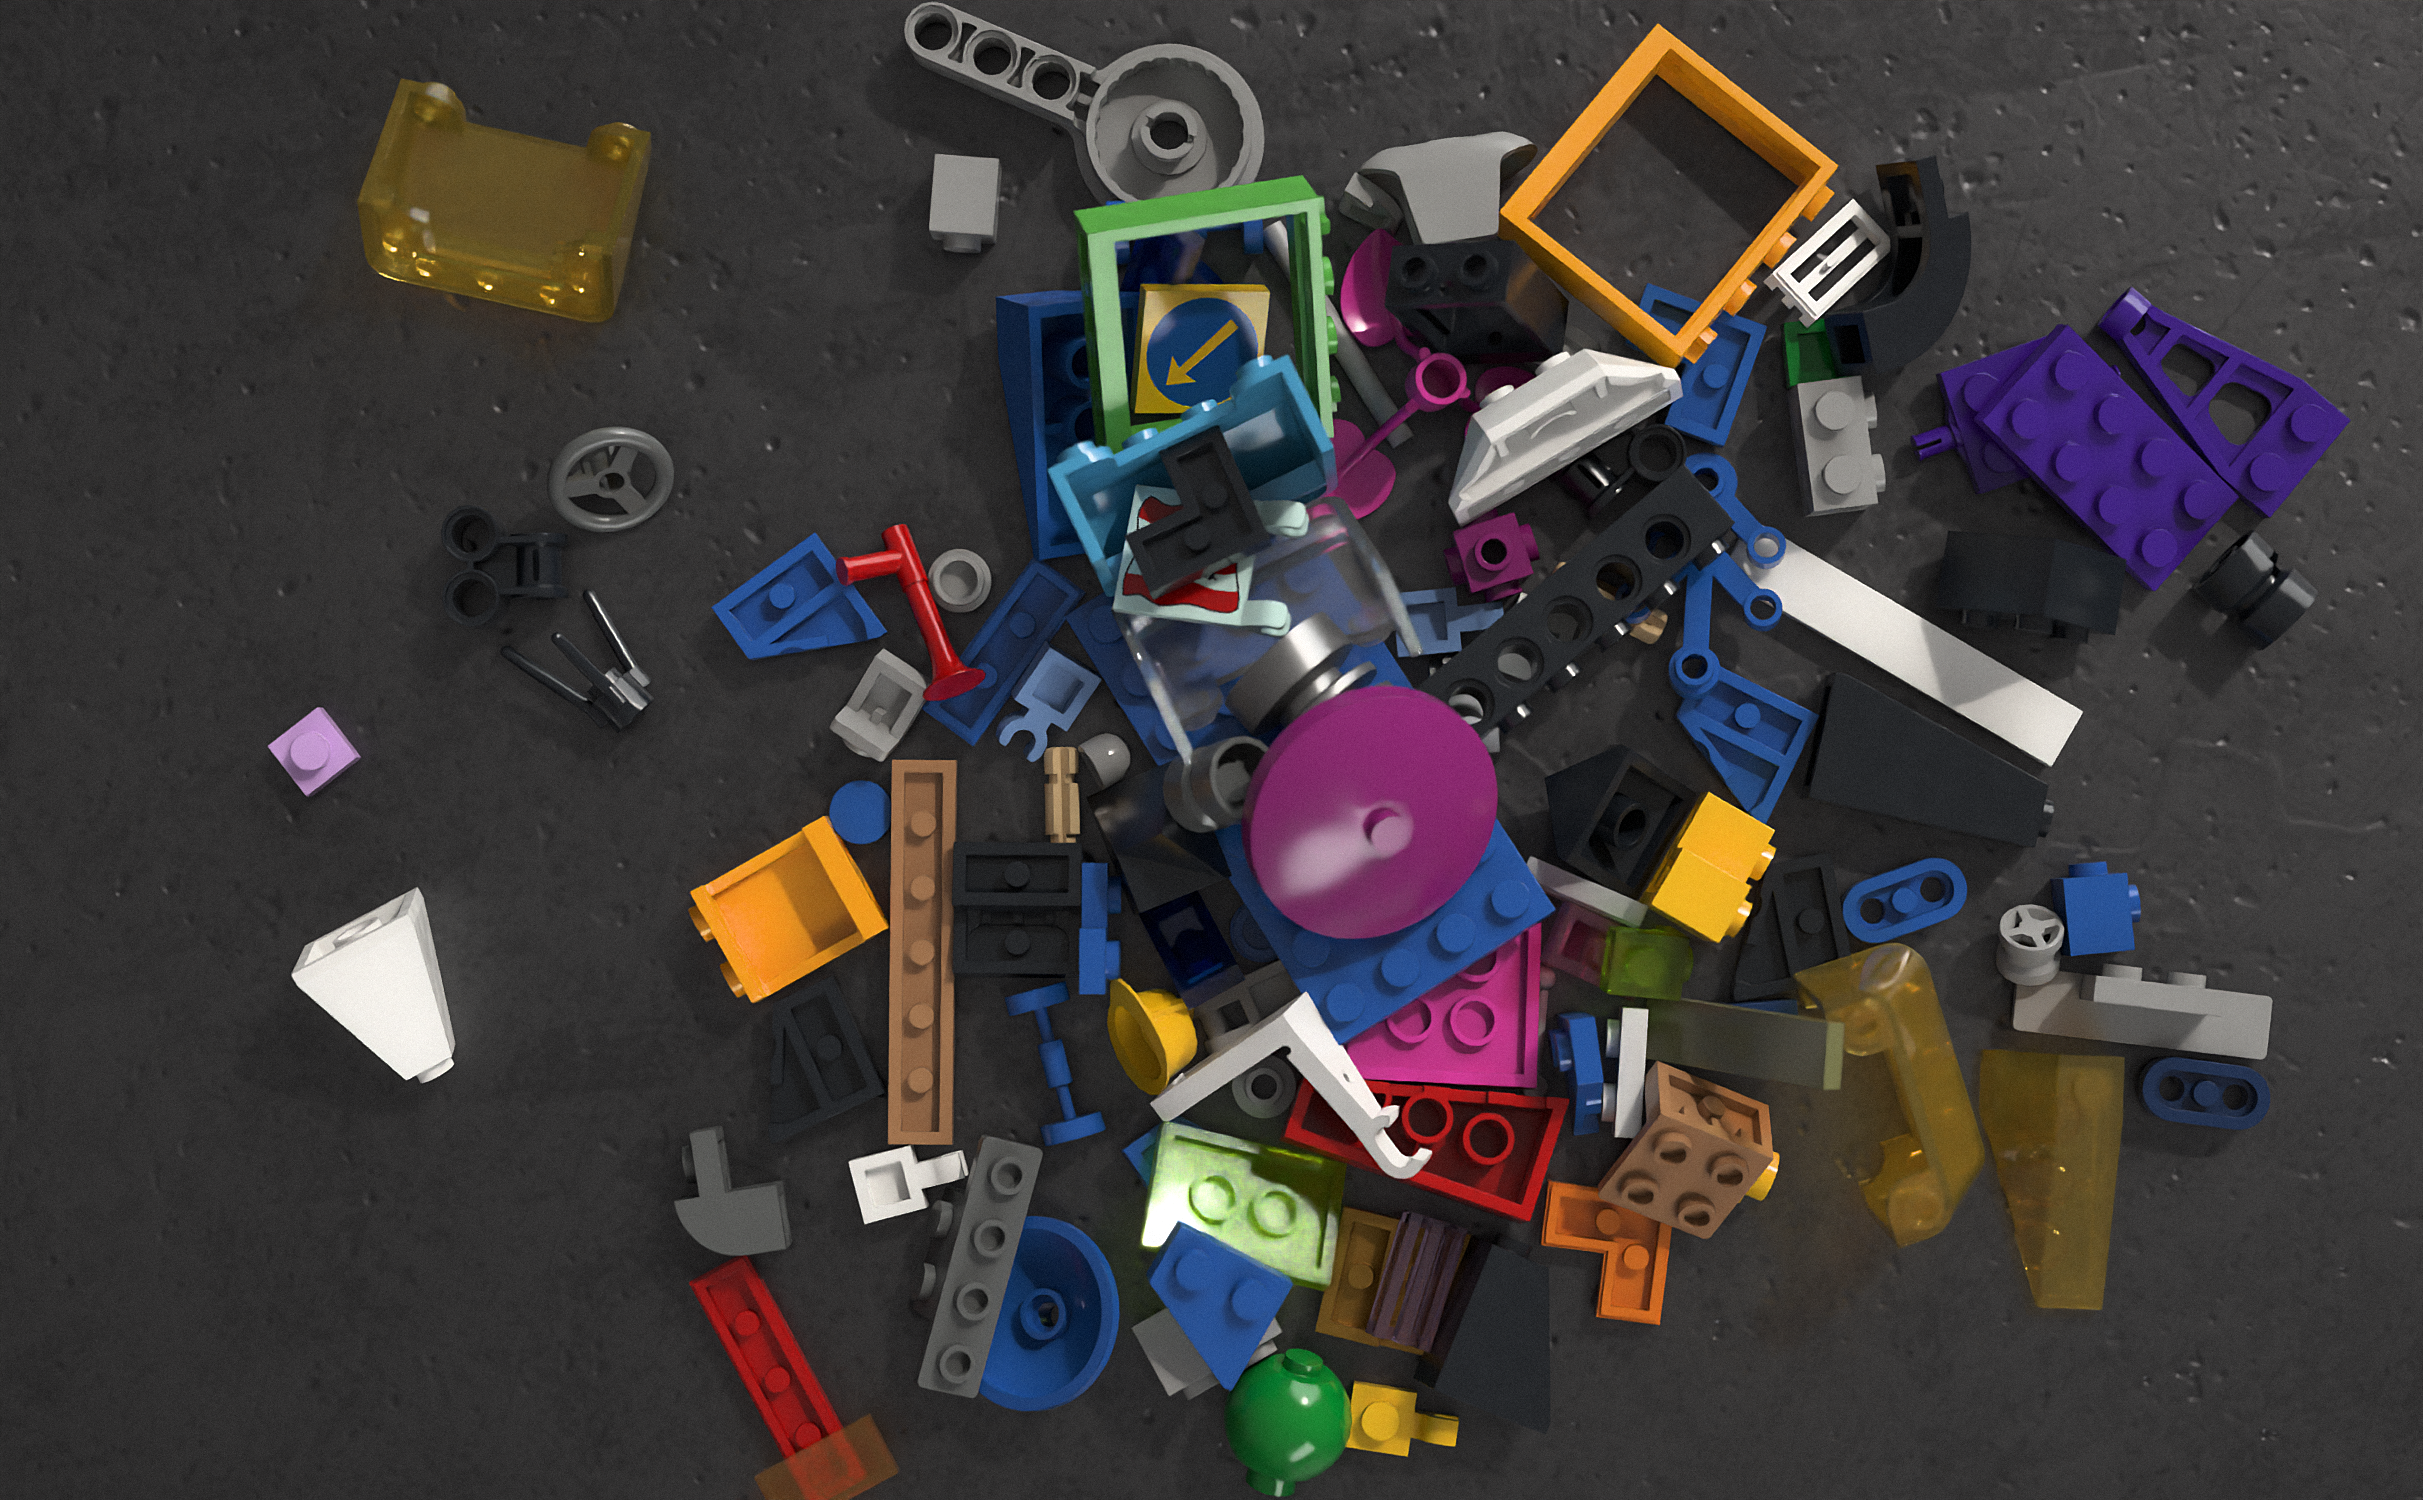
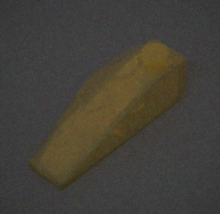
M1981 1049L1979 1114L1985 1134H1988L1998 1168L1996 1172L2001 1189L2006 1195L2016 1229V1240L2037 1307L2102 1310L2122 1131L2125 1057L2103 1053Z

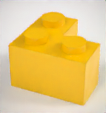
M1702 792L1638 902L1649 906L1648 909L1703 941L1719 943L1722 937L1727 935L1734 938L1743 926L1753 905L1744 900L1751 889V886L1746 884L1748 877L1758 881L1770 864L1776 848L1768 843L1775 830L1712 793Z

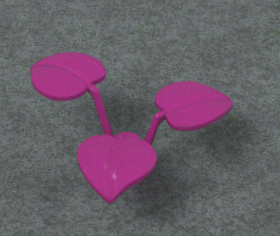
M1382 228L1374 230L1360 244L1346 267L1340 288L1339 305L1341 316L1350 334L1360 344L1367 347H1379L1395 338L1398 348L1416 359L1417 365L1409 371L1405 381V391L1409 401L1371 434L1367 440H1365L1360 429L1353 423L1342 419H1333L1334 438L1329 439L1335 452L1338 487L1324 498L1305 507L1309 523L1328 526L1349 523L1369 515L1382 505L1393 488L1396 473L1390 459L1374 448L1418 409L1425 412H1436L1457 400L1460 407L1472 413V416L1482 410L1479 404L1492 392L1507 385H1512L1514 389H1517L1535 378L1531 373L1515 367L1500 366L1486 370L1476 381L1473 401L1469 398L1470 390L1466 387V372L1459 360L1445 353L1431 355L1428 348H1420L1410 342L1407 336H1415L1385 307L1392 247L1403 244ZM1471 416L1468 418L1464 427V439L1467 435Z

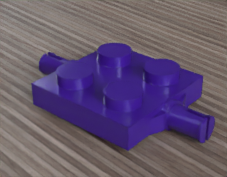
M2048 335L1935 374L1945 402V425L1910 436L1912 447H1918L1937 440L1934 444L1914 450L1918 461L1920 462L1923 459L1954 449L1955 453L1966 465L1975 494H1983L2031 477L1973 419ZM2115 364L2112 365L2110 368L2118 376H2121L2118 367Z

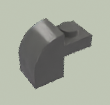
M723 1126L697 1129L689 1133L691 1145L682 1146L683 1168L687 1183H697L699 1194L682 1196L674 1201L676 1212L686 1231L704 1247L725 1255L743 1256L788 1248L792 1244L783 1180L732 1188Z

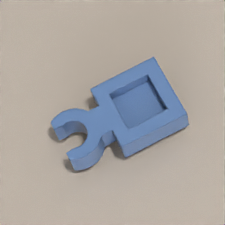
M1045 641L1011 691L1014 700L1022 704L1023 707L1020 711L1009 713L1000 721L996 729V737L999 743L1006 746L1015 732L1028 730L1032 733V737L1026 744L1023 753L1026 759L1031 762L1039 759L1047 747L1046 730L1050 724L1053 723L1068 731L1101 682L1102 678L1099 673L1048 641Z

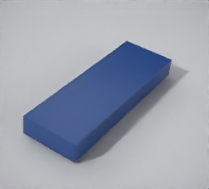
M1033 557L959 657L971 669H983L986 673L985 679L976 687L958 696L939 701H927L922 709L975 747L1012 696L1011 691L1044 642H1052L1066 622L1064 616L1074 611L1087 593L1043 560Z

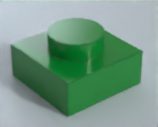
M1824 319L1815 320L1808 328L1801 321L1786 322L1780 326L1787 389H1791L1800 383L1853 377H1836Z

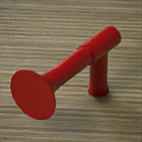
M895 525L881 533V538L886 548L885 551L851 558L844 556L837 559V577L844 586L851 585L855 581L896 574L902 592L906 593L932 665L931 685L924 690L922 695L925 700L939 701L958 696L976 687L985 679L986 673L983 669H971L957 656L928 586V577L907 525Z

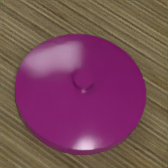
M1372 686L1334 696L1309 709L1292 722L1272 743L1255 770L1247 790L1242 815V841L1248 866L1256 882L1272 903L1293 922L1310 931L1335 938L1358 939L1386 935L1406 928L1444 905L1468 880L1481 860L1492 835L1497 811V782L1493 763L1484 743L1472 727L1456 711L1434 696L1418 690L1396 686Z

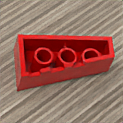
M1304 1076L1299 1080L1279 1141L1518 1224L1530 1222L1570 1098L1515 1095L1514 1093L1449 1089L1447 1087L1403 1085L1364 1080L1381 1109L1392 1105L1399 1106L1397 1119L1389 1127H1384L1385 1133L1399 1152L1404 1156L1413 1157L1420 1148L1432 1150L1430 1159L1416 1175L1410 1178L1399 1179L1388 1175L1381 1169L1354 1131Z

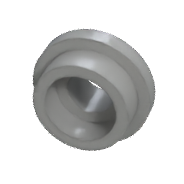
M1268 1055L1232 1080V1092L1236 1103L1244 1112L1253 1117H1275L1290 1106L1295 1096L1296 1082L1291 1068L1282 1059L1274 1055ZM1262 1074L1270 1075L1277 1084L1275 1093L1266 1099L1257 1097L1251 1089L1253 1080Z

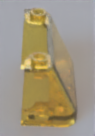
M401 78L357 201L365 257L369 265L377 272L398 281L582 321H606L613 316L623 283L652 152L651 132L638 130L625 123L614 122L593 129L587 147L584 148L466 122L464 106L450 88L436 82L421 83Z
M1888 943L1793 974L1801 1003L1806 1009L1818 1007L1823 1011L1826 1020L1844 1023V1050L1857 1055L1874 1054L1884 1051L1909 1133L1879 1142L1882 1152L1879 1170L1872 1179L1869 1178L1858 1182L1867 1213L1898 1248L1937 1235L1950 1222L1981 1174L1985 1163V1151L1930 970L1925 960L1907 945Z

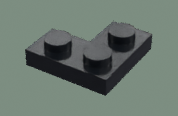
M1219 425L1159 452L1184 509L1125 535L1153 600L1273 546Z

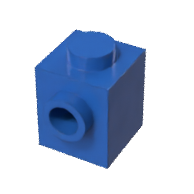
M2107 861L2070 864L2068 865L2069 877L2050 879L2053 910L2062 920L2064 926V938L2060 948L2061 955L2077 956L2135 950L2132 923L2140 921L2141 905L2136 885H2128L2127 873H2108Z

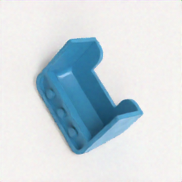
M1288 354L1273 361L1270 355H1266L1246 363L1236 371L1238 381L1229 389L1231 399L1217 405L1215 400L1201 402L1189 408L1180 416L1181 423L1161 433H1158L1156 428L1140 431L1126 439L1121 445L1123 451L1113 455L1108 446L1095 448L1092 441H1086L1063 451L1057 457L1059 464L1047 469L1106 596H1115L1136 484L1176 490L1159 454L1164 449L1219 425L1252 500L1295 501L1307 507L1324 498L1338 487L1334 447Z

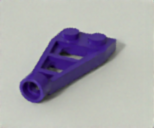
M2132 286L2117 298L2097 324L2099 328L2115 340L2197 455L2239 496L2238 499L2262 519L2270 518L2351 421L2303 379L2156 308ZM2142 318L2144 320L2143 330L2138 335H2132L2130 330ZM2175 344L2186 345L2209 360L2213 365V373L2194 396L2185 395L2162 369L2161 361ZM2227 383H2238L2263 395L2270 406L2269 414L2242 445L2232 444L2226 440L2209 414L2210 400Z

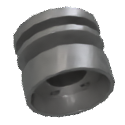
M1323 611L1312 615L1298 624L1264 653L1240 678L1229 692L1224 703L1245 728L1256 737L1274 729L1281 723L1287 728L1309 709L1327 699L1355 689L1368 687L1378 672L1377 668L1369 661L1354 667L1342 675L1339 668L1352 650L1353 643ZM1386 680L1384 682L1377 684L1376 686L1393 685L1388 680Z

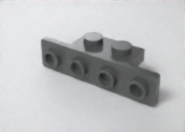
M989 1135L981 1136L966 1190L946 1185L942 1201L937 1200L931 1208L927 1223V1234L931 1238L925 1263L920 1262L915 1268L910 1286V1296L914 1300L912 1309L930 1321L914 1377L915 1383L922 1388L968 1398H974L978 1394L1043 1155L1042 1151L1035 1146Z

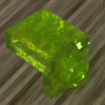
M1657 925L1655 930L1609 926L1599 989L1612 995L1680 1001L1682 985L1689 980L1693 969V952L1689 945L1690 938L1673 927L1666 925Z

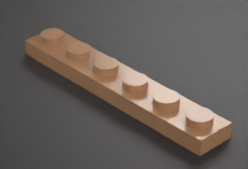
M892 760L888 1144L952 1145L954 1143L955 977L952 973L954 931L952 885L954 842H957V760Z

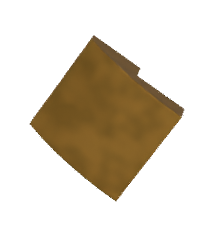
M1344 1206L1315 1332L1375 1347L1382 1345L1423 1355L1468 1242L1473 1234L1384 1213Z

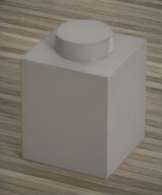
M935 154L929 232L933 240H943L944 250L959 253H980L981 243L996 244L1002 167L999 159Z

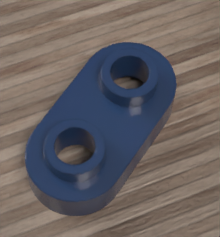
M2164 1056L2148 1063L2142 1070L2137 1083L2138 1097L2146 1111L2157 1118L2172 1122L2244 1130L2258 1124L2265 1117L2270 1105V1091L2264 1078L2251 1068L2234 1064ZM2173 1076L2178 1082L2179 1090L2174 1098L2165 1100L2160 1095L2159 1085L2164 1078ZM2235 1084L2241 1090L2242 1098L2236 1107L2228 1108L2223 1102V1092L2228 1086Z

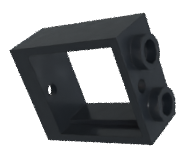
M1514 240L1400 245L1392 247L1385 307L1432 354H1449L1459 360L1461 364L1544 362L1563 352L1569 300ZM1450 287H1454L1453 292L1449 289ZM1502 335L1501 342L1496 346H1491L1493 337Z

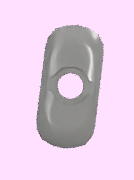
M1491 132L1476 136L1444 138L1380 151L1364 162L1357 173L1377 185L1400 205L1413 245L1497 241L1500 185L1529 165L1538 149L1527 138L1508 132Z

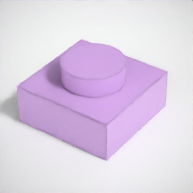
M317 707L268 745V748L307 797L315 795L362 758L324 708Z

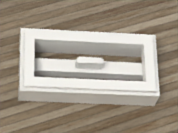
M1852 199L1763 282L1772 291L1778 287L1786 295L1781 301L1789 309L1795 305L1803 313L1799 320L1808 328L1890 252V237ZM1851 219L1858 229L1798 283L1791 276V273ZM1868 238L1876 247L1816 302L1808 292Z

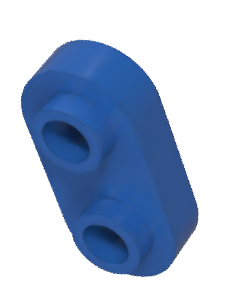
M1923 858L1861 880L1850 886L1840 901L1846 931L1857 940L1868 943H1882L1947 920L1957 914L1962 908L1967 896V884L1961 870L1952 862L1942 858ZM1929 877L1937 879L1941 885L1940 896L1932 902L1926 901L1920 892L1922 882ZM1870 898L1878 901L1882 909L1880 918L1874 923H1867L1860 914L1861 905Z

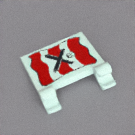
M1136 484L1127 534L1184 509L1177 491ZM1253 500L1267 532L1294 539L1305 537L1308 530L1309 517L1303 504L1287 500ZM1125 540L1113 603L1114 612L1242 629L1274 638L1285 636L1289 632L1291 623L1290 613H1288L1287 606L1282 602L1269 600L1247 601L1256 554L1153 600L1130 547Z

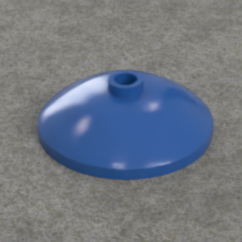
M1026 1216L978 1390L984 1397L1002 1407L1019 1411H1045L1063 1406L1080 1396L1094 1383L1106 1366L1112 1353L1119 1325V1298L1115 1278L1104 1254L1092 1239L1080 1229L1055 1218ZM1055 1305L1058 1306L1059 1310L1056 1325L1051 1320V1312Z

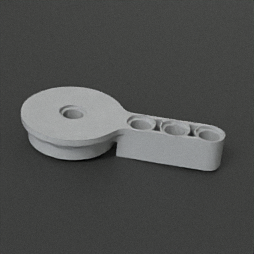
M922 3L914 8L906 19L904 27L906 42L910 53L918 64L942 76L1052 121L1066 129L1074 141L1077 163L1082 178L1093 197L1101 206H1105V201L1122 200L1127 203L1254 183L1257 178L1264 152V126L1258 103L1251 89L1238 72L1228 63L1205 50L1181 44H1157L1134 50L1120 57L1104 69L1096 71V68L943 3ZM942 23L952 30L950 41L941 49L928 50L918 43L919 33L928 24ZM987 48H1002L1010 54V64L1005 71L996 75H988L978 70L976 67L977 58ZM1054 71L1067 77L1070 82L1069 89L1059 99H1043L1034 90L1036 81L1047 72ZM1169 120L1181 124L1188 135L1187 143L1184 142L1178 148L1171 150L1160 148L1151 138L1154 128L1161 122Z

